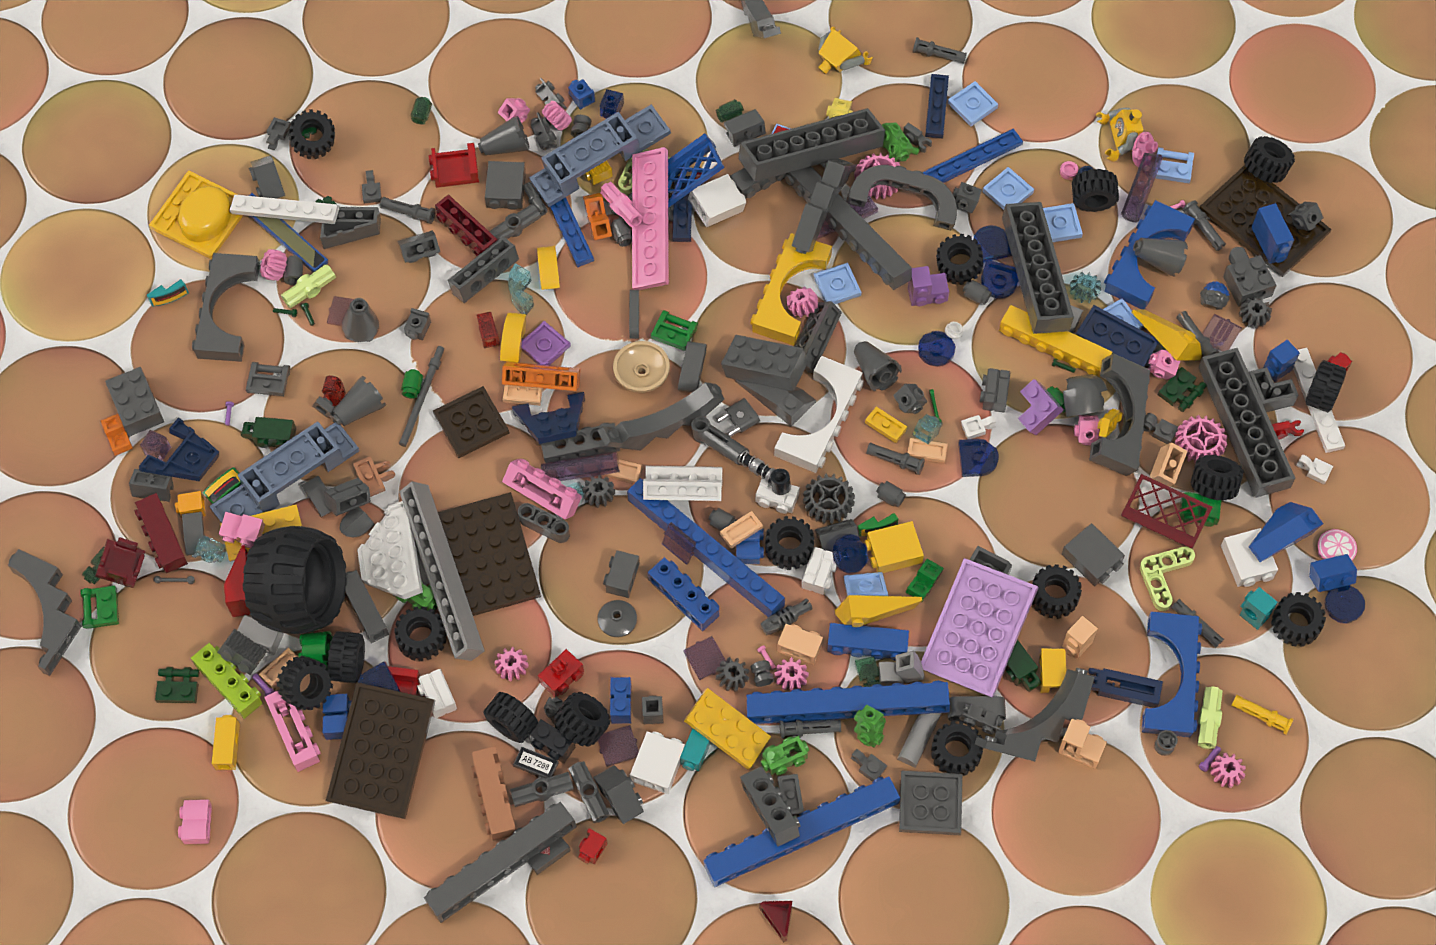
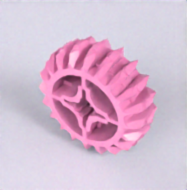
M873 153L872 157L866 155L865 160L861 159L860 163L857 164L854 177L856 179L863 171L873 166L890 165L896 167L900 166V164L895 162V158L889 159L888 154L884 157L881 153L879 156ZM878 185L869 190L868 196L870 198L873 195L876 200L879 196L885 199L886 195L891 197L893 192L897 193L898 188Z
M1199 415L1196 416V419L1191 416L1188 421L1184 420L1182 425H1179L1178 431L1175 434V445L1187 450L1188 462L1191 460L1196 462L1199 457H1204L1205 455L1220 456L1224 454V449L1227 446V435L1224 434L1225 428H1220V423H1214V418L1210 421L1207 420V415L1203 419ZM1196 430V433L1186 436L1189 432ZM1216 444L1214 448L1206 450V447Z

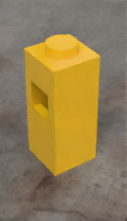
M232 715L216 717L212 765L215 770H236L240 723Z

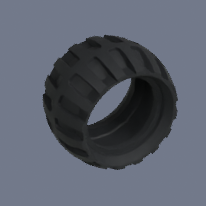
M303 526L277 528L258 537L253 542L252 548L248 551L246 565H244L243 570L245 603L251 612V617L266 628L288 634L309 633L332 624L333 619L340 613V608L345 598V586L347 585L346 562L342 555L343 551L336 543V539L317 529Z

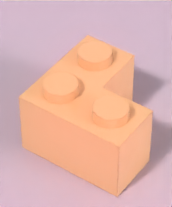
M1071 719L1058 753L1096 769L1107 741L1103 740L1099 735L1088 734L1090 726L1086 722L1079 719Z

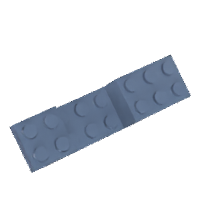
M652 104L626 120L617 112L543 156L541 159L544 169L532 175L529 179L547 206L550 207L579 189L577 178L618 153L627 161L632 158V154L640 153L670 135L671 130Z
M317 421L239 473L238 477L242 485L209 507L221 523L225 512L243 516V514L252 516L271 511L280 505L277 498L278 493L321 464L328 472L358 453L360 451L359 447L341 425H337L335 422L324 429Z

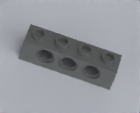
M502 236L448 279L452 294L463 303L467 302L519 260L515 245Z
M603 423L592 428L584 427L578 430L576 437L542 443L541 448L545 466L620 451V448L605 446L603 440H594L600 437L598 430L602 426L615 428V423ZM579 441L584 442V443L581 444V445H577V444H576V443L579 442ZM560 445L565 446V447L562 448V449H558V448H557V447L560 446Z
M761 766L740 776L743 790L777 847L799 837L798 828L801 827L799 820L796 816L791 815L792 811L788 802H783L781 799L783 798L778 786L774 787L771 774L769 772L766 773Z

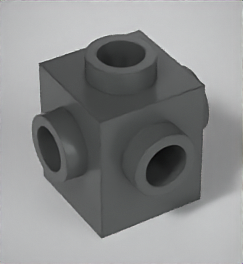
M961 182L958 188L955 187L952 193L957 208L973 213L979 202L982 189Z
M1304 201L1302 204L1297 205L1295 210L1290 213L1296 229L1306 231L1315 228L1316 224L1324 218L1318 204L1315 202Z
M904 384L893 395L899 404L900 410L904 413L917 414L928 402L924 397V392L918 388L917 384Z

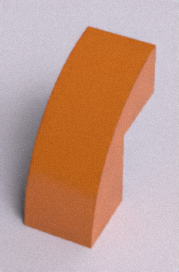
M601 193L583 196L594 240L612 237Z

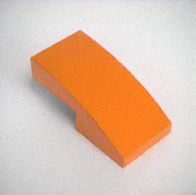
M119 414L101 420L115 456L133 449Z

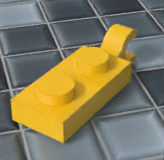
M1112 408L1108 410V413H1105L1103 418H1100L1098 423V429H1100L1099 436L1106 438L1116 429L1117 423L1121 421L1123 415L1120 410Z

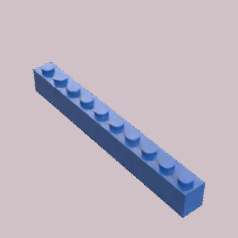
M641 478L627 491L630 503L767 617L785 607V597L668 500H643V480Z
M939 680L924 684L922 682H914L908 685L894 683L891 686L875 684L871 687H833L827 690L814 688L811 691L795 689L791 692H753L746 695L747 718L754 724L779 723L782 720L783 722H796L798 719L802 721L854 718L859 710H863L866 705L883 713L884 716L950 712L948 682Z
M879 777L869 786H859L849 795L846 793L842 794L831 803L824 802L817 807L818 809L811 812L810 810L802 812L798 817L801 826L798 828L800 836L777 847L766 828L762 831V834L756 837L751 835L738 845L731 844L727 846L725 851L720 853L713 852L707 855L704 860V867L714 888L898 805L900 796L891 778Z

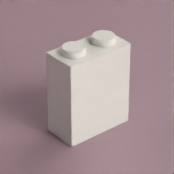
M728 174L698 186L690 192L688 197L689 202L706 227L743 212L746 205L745 196L739 192L735 182Z
M1261 528L1226 537L1221 544L1237 587L1243 585L1249 587L1262 580L1263 582L1270 581L1278 571L1273 556L1259 562L1249 548V545L1261 531Z
M646 732L630 773L633 783L669 795L680 766V756L685 744L676 738H665L658 732Z

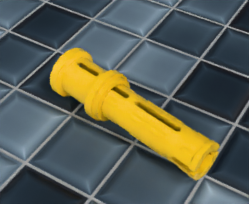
M1236 695L1231 705L1266 722L1268 727L1273 726L1283 731L1285 735L1294 720L1293 718L1288 719L1278 714L1276 710L1270 711L1239 695Z

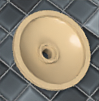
M636 341L627 344L617 353L613 363L615 378L621 386L633 392L644 393L657 389L666 381L670 371V362L667 354L660 346L652 342Z

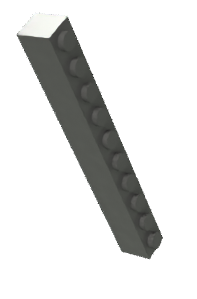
M811 166L786 173L785 176L786 183L792 186L800 197L802 196L807 203L811 201L816 183L822 180V177ZM838 194L825 218L829 227L834 229L839 237L849 244L851 250L856 251L862 261L866 262L872 271L878 274L883 282L893 290L911 281L912 267Z

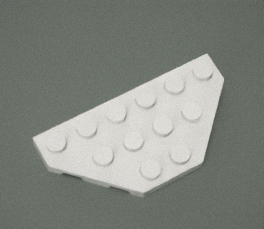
M403 501L387 507L384 512V518L380 523L377 522L368 534L370 536L365 544H361L357 551L361 579L365 584L402 599H407L422 593L423 590L414 534Z

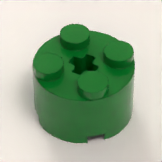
M330 631L301 634L299 639L302 652L299 653L298 657H310L324 663L328 668L329 648L333 634Z

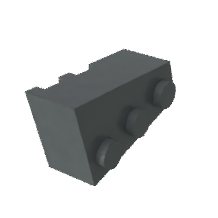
M339 207L335 224L322 223L320 239L323 249L379 235L381 226L379 208Z

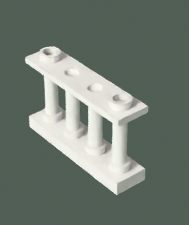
M646 466V479L643 480V500L721 501L722 467Z

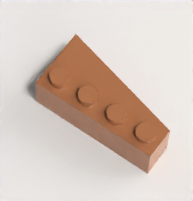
M496 746L473 751L472 756L475 766H471L474 778L478 777L479 781L476 789L478 797L482 796L484 802L480 806L483 816L487 815L488 822L485 823L487 835L491 834L493 841L512 836L516 828Z

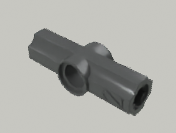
M531 204L517 214H509L504 222L489 232L497 240L502 236L506 239L517 237L522 234L524 228L540 219L541 215L535 205Z
M585 762L573 764L568 770L593 823H600L606 820L610 814ZM587 789L594 790L592 795L584 794Z
M566 772L546 779L538 778L533 783L510 789L514 806L518 807L535 801H546L551 796L574 790L570 774ZM541 786L547 788L543 793L537 792V789Z

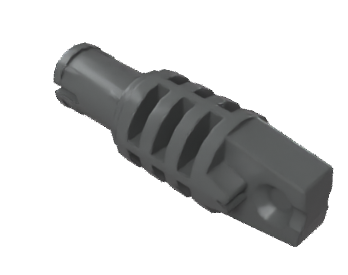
M806 598L793 607L791 605L787 606L763 621L761 629L766 635L780 631L785 627V624L791 625L798 620L799 616L812 610V605Z

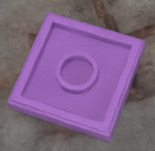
M543 321L522 340L521 350L537 364L551 365L571 347V343L548 323Z

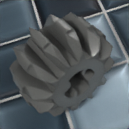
M1254 296L1252 300L1247 298L1245 303L1241 304L1239 317H1242V323L1247 322L1248 327L1254 325L1257 329L1259 325L1264 327L1266 322L1270 320L1272 308H1269V302H1263V297L1257 300Z
M600 474L596 479L594 476H591V481L586 480L585 487L582 488L585 501L589 500L590 506L596 503L597 508H599L600 504L606 507L607 501L612 502L613 495H615L614 483L609 482L608 477L602 479Z
M729 657L726 662L721 661L720 667L716 668L718 675L715 678L716 680H722L719 686L726 685V691H729L731 687L734 691H737L738 687L744 688L745 682L749 680L747 676L749 669L744 668L745 662L739 664L738 658L733 662Z

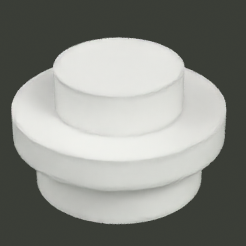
M950 322L945 327V333L952 339H959L963 335V327L958 322Z

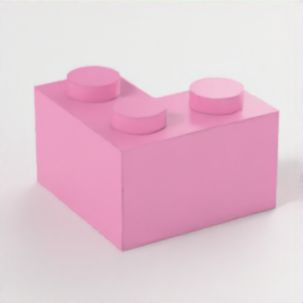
M225 512L219 536L223 537L222 541L233 544L234 541H238L241 543V546L245 545L247 548H252L253 542L262 536L265 524L259 518L244 514L239 516Z

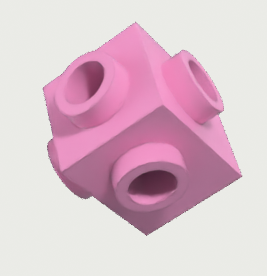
M506 98L498 113L505 121L518 116L521 123H523L527 119L530 109L521 98Z
M1160 350L1150 356L1148 369H1150V372L1155 377L1168 380L1176 375L1180 361H1177L1167 350Z
M1078 415V425L1074 426V436H1077L1079 443L1091 445V443L1098 440V437H1102L1099 436V418L1097 415Z

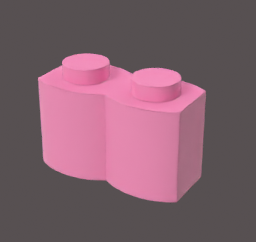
M184 800L179 812L180 819H183L182 826L178 828V837L181 838L184 844L209 843L212 804L209 800Z

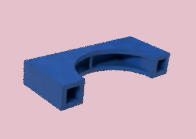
M1157 200L1154 201L1152 206L1149 205L1144 213L1146 217L1144 220L1140 219L1136 227L1138 229L1137 232H1133L1128 240L1129 246H1124L1120 254L1122 256L1120 261H1115L1112 267L1113 273L1108 274L1104 281V284H1106L1104 292L1119 299L1123 298L1125 302L1139 309H1146L1153 296L1155 287L1147 283L1140 274L1137 264L1138 256L1133 251L1135 241L1140 238H1171L1185 241L1195 221V218Z
M1150 612L1148 616L1147 636L1157 638L1171 648L1179 662L1181 681L1178 692L1171 701L1157 708H1145L1142 715V733L1159 734L1164 730H1170L1176 736L1190 738L1193 732L1197 730V720H1194V712L1198 710V700H1195V693L1199 691V681H1196V673L1200 671V661H1197V654H1200L1201 642H1198V635H1201L1202 623H1199V616Z

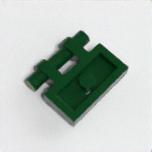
M1181 367L1176 372V375L1159 390L1158 396L1172 406L1179 402L1178 409L1184 412L1193 405V401L1204 393L1203 390L1207 385L1204 382L1194 385L1193 383L1197 378ZM1187 390L1191 392L1188 397L1183 395Z
M174 667L159 669L158 676L166 677V680L157 681L156 703H196L199 684L191 682V678L199 677V669H192L191 667H184V669H174ZM174 677H184L183 682L173 681Z

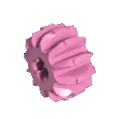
M551 101L542 110V114L560 131L567 128L572 121L570 115L556 101Z
M268 249L264 253L260 264L262 277L273 281H278L283 277L287 266L285 253L274 249Z
M805 286L802 289L797 288L796 291H791V295L787 296L788 310H790L793 316L798 315L801 318L803 315H806L808 317L809 313H814V310L818 308L817 294L811 288L806 289Z
M512 647L508 652L504 648V654L498 653L497 658L499 660L494 662L495 666H497L496 673L501 674L502 679L508 676L510 682L513 680V677L519 680V674L525 675V669L529 667L528 662H526L527 656L522 655L521 649L515 652V648Z
M792 657L789 662L783 659L782 665L778 664L776 666L775 678H778L776 683L777 685L783 684V691L790 687L791 692L794 690V687L801 689V685H806V678H808L809 673L806 672L807 666L801 665L800 659L796 663L793 662Z
M1224 753L1222 757L1218 755L1215 758L1216 761L1211 764L1213 769L1210 773L1216 776L1214 782L1221 781V787H1224L1227 783L1228 787L1232 788L1234 784L1239 785L1241 783L1240 779L1245 777L1243 771H1245L1246 766L1240 765L1242 759L1236 760L1235 754H1232L1231 757L1227 753Z

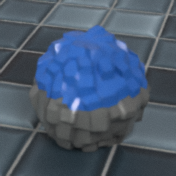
M1218 281L1206 284L1200 292L1201 305H1211L1216 307V310L1225 307L1230 295L1227 287Z

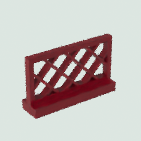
M1141 474L1121 516L1193 549L1213 507ZM1143 479L1150 482L1153 488L1152 491L1142 494L1140 489ZM1154 484L1161 488L1155 489ZM1162 489L1168 490L1171 499L1160 502L1157 491ZM1155 493L1158 503L1147 507L1143 496ZM1172 493L1178 496L1173 498ZM1141 497L1145 508L1139 510L1131 508L1132 501ZM1183 497L1187 500L1189 507L1178 510L1174 500ZM1172 501L1176 511L1165 515L1161 504ZM1159 505L1163 516L1158 518L1150 517L1148 509ZM1197 506L1206 508L1205 515L1196 519L1192 508ZM1190 509L1194 520L1182 523L1179 513ZM1177 514L1180 525L1174 527L1168 525L1166 517ZM1195 522L1197 532L1194 537L1186 533L1184 525ZM1182 527L1183 532L1176 528Z

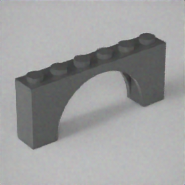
M213 253L212 260H209V276H206L205 279L206 292L202 294L203 306L199 309L200 321L199 324H196L195 328L197 336L196 340L192 342V351L195 352L197 359L242 362L245 347L242 337L231 335L221 330L213 322V309L218 298L232 286L258 280L260 263L257 256Z

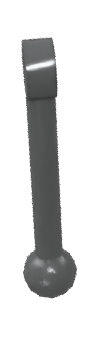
M155 576L154 582L157 584L160 582H188V584H194L195 579L193 576L187 578H161L160 576Z

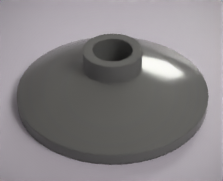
M613 600L606 603L598 614L599 627L605 634L611 637L628 635L633 631L637 623V614L634 607L622 600ZM615 614L621 615L619 618H614Z

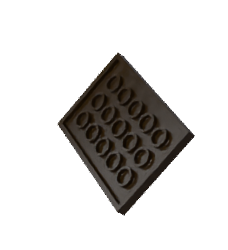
M1244 165L1201 204L1199 208L1207 214L1208 218L1254 255H1261L1265 264L1283 277L1331 232V228L1320 221L1312 230L1296 229L1290 213L1295 210L1299 203L1273 182L1269 183L1255 177ZM1276 203L1294 241L1284 261L1269 264L1252 230V225L1259 208Z
M511 492L438 512L473 616L541 597Z
M357 682L326 801L406 819L436 700Z

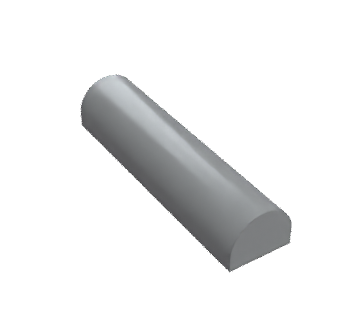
M942 713L918 714L897 760L916 768Z

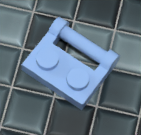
M1158 147L1154 178L1190 184L1194 153L1188 152L1187 154L1167 151L1164 148ZM1162 157L1185 160L1187 163L1162 160Z

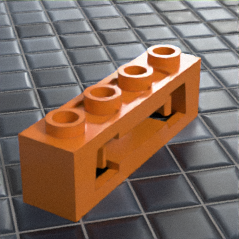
M506 362L502 368V384L577 391L580 387L581 368Z

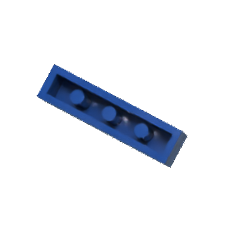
M830 623L827 652H831L833 655L851 654L853 657L871 656L873 659L891 658V660L896 661V655L908 652L909 630L869 626L852 627V625Z

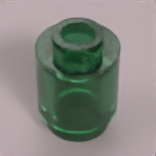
M420 97L415 99L411 112V120L414 123L423 125L428 120L432 108V103L428 98Z
M734 99L719 106L716 109V114L722 123L742 115L744 108L740 101L737 102Z

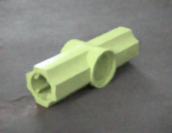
M324 265L311 275L305 274L297 280L296 285L281 294V297L285 304L292 308L304 299H311L318 295L321 288L334 280L336 276L329 265Z
M1206 687L1204 690L1203 706L1200 709L1198 719L1200 729L1197 744L1204 749H1215L1217 744V733L1222 719V711L1220 709L1223 690L1218 687Z

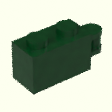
M256 417L255 423H243L241 437L253 439L255 446L260 448H278L295 437L296 426L293 420Z
M1017 639L1005 668V675L1010 682H1014L1016 686L1022 683L1026 690L1030 692L1041 685V681L1036 675L1038 666Z

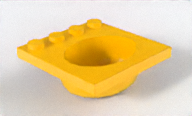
M188 170L151 221L149 227L151 230L212 260L213 253L219 251L243 217V215L230 212L234 194H238Z

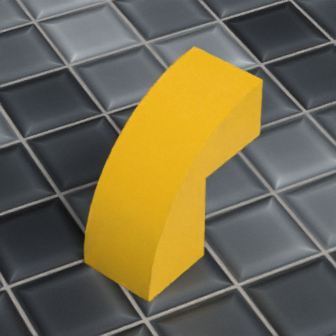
M556 247L537 248L541 290L560 288Z
M507 313L502 334L500 361L519 363L522 338L526 332V314Z

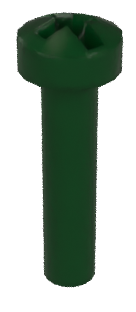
M304 303L301 305V309L305 311L310 325L313 326L315 323L308 309L309 304Z
M273 309L274 313L289 314L292 317L297 316V309Z
M1056 358L1053 360V367L1056 365L1075 373V368L1058 362Z

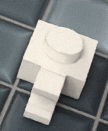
M977 415L961 421L967 440L985 435V429L989 430L996 427L994 415L982 420Z
M1305 455L1301 456L1296 465L1308 471L1307 477L1322 484H1325L1333 468L1332 465L1317 458L1312 462Z

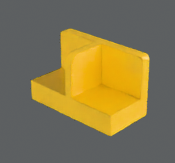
M1041 648L1039 654L1041 693H1049L1050 688H1060L1066 674L1065 649Z

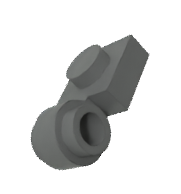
M1147 413L1144 417V431L1150 432L1153 430L1155 432L1152 437L1166 444L1171 443L1178 426L1164 419L1157 423V417L1152 413Z

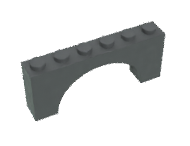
M1114 353L1102 360L1100 376L1115 388L1120 397L1124 412L1123 426L1116 439L1102 437L1091 443L1089 460L1128 476L1138 471L1140 466L1139 459L1142 449L1141 443L1144 432L1143 426L1146 415V401L1148 399L1150 369Z

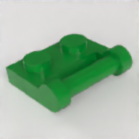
M663 310L651 333V339L685 351L687 342L691 340L697 330L698 322L684 320ZM666 321H669V322H671V323H674V324H677V325H679V326L685 327V328H687L688 330L681 329V328H679V327L673 326V325L668 324V323H665V322H666Z
M116 586L95 589L84 588L80 590L81 597L83 598V628L91 629L119 624ZM96 597L97 619H92L91 598Z

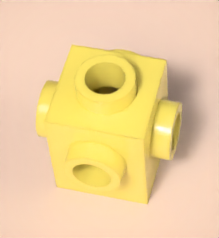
M834 98L832 106H828L826 116H829L830 119L852 113V101Z

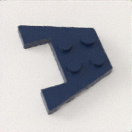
M580 392L567 395L570 408H560L551 412L531 415L529 403L513 406L512 410L514 416H517L520 423L527 427L528 432L538 444L576 437L580 424V415L583 411V402H585V394Z
M178 417L169 428V433L184 441L167 462L148 454L139 465V471L200 482L219 457V451L204 438H200L195 434V430L187 427L184 421Z

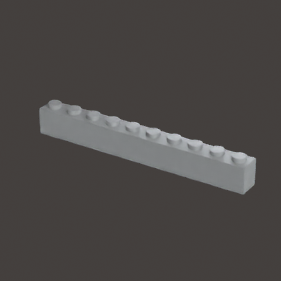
M412 481L399 492L455 659L472 661L485 650L429 485Z

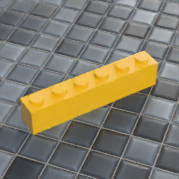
M1012 305L1009 306L1000 323L999 331L1005 336L1013 337L1022 344L1035 347L1040 352L1050 354L1058 360L1069 363L1074 368H1080L1088 374L1096 375L1100 378L1102 360L1112 354V351L1069 331L1033 334L1028 313Z

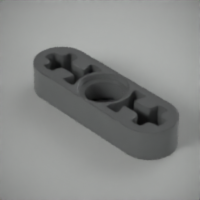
M639 289L630 290V339H639Z

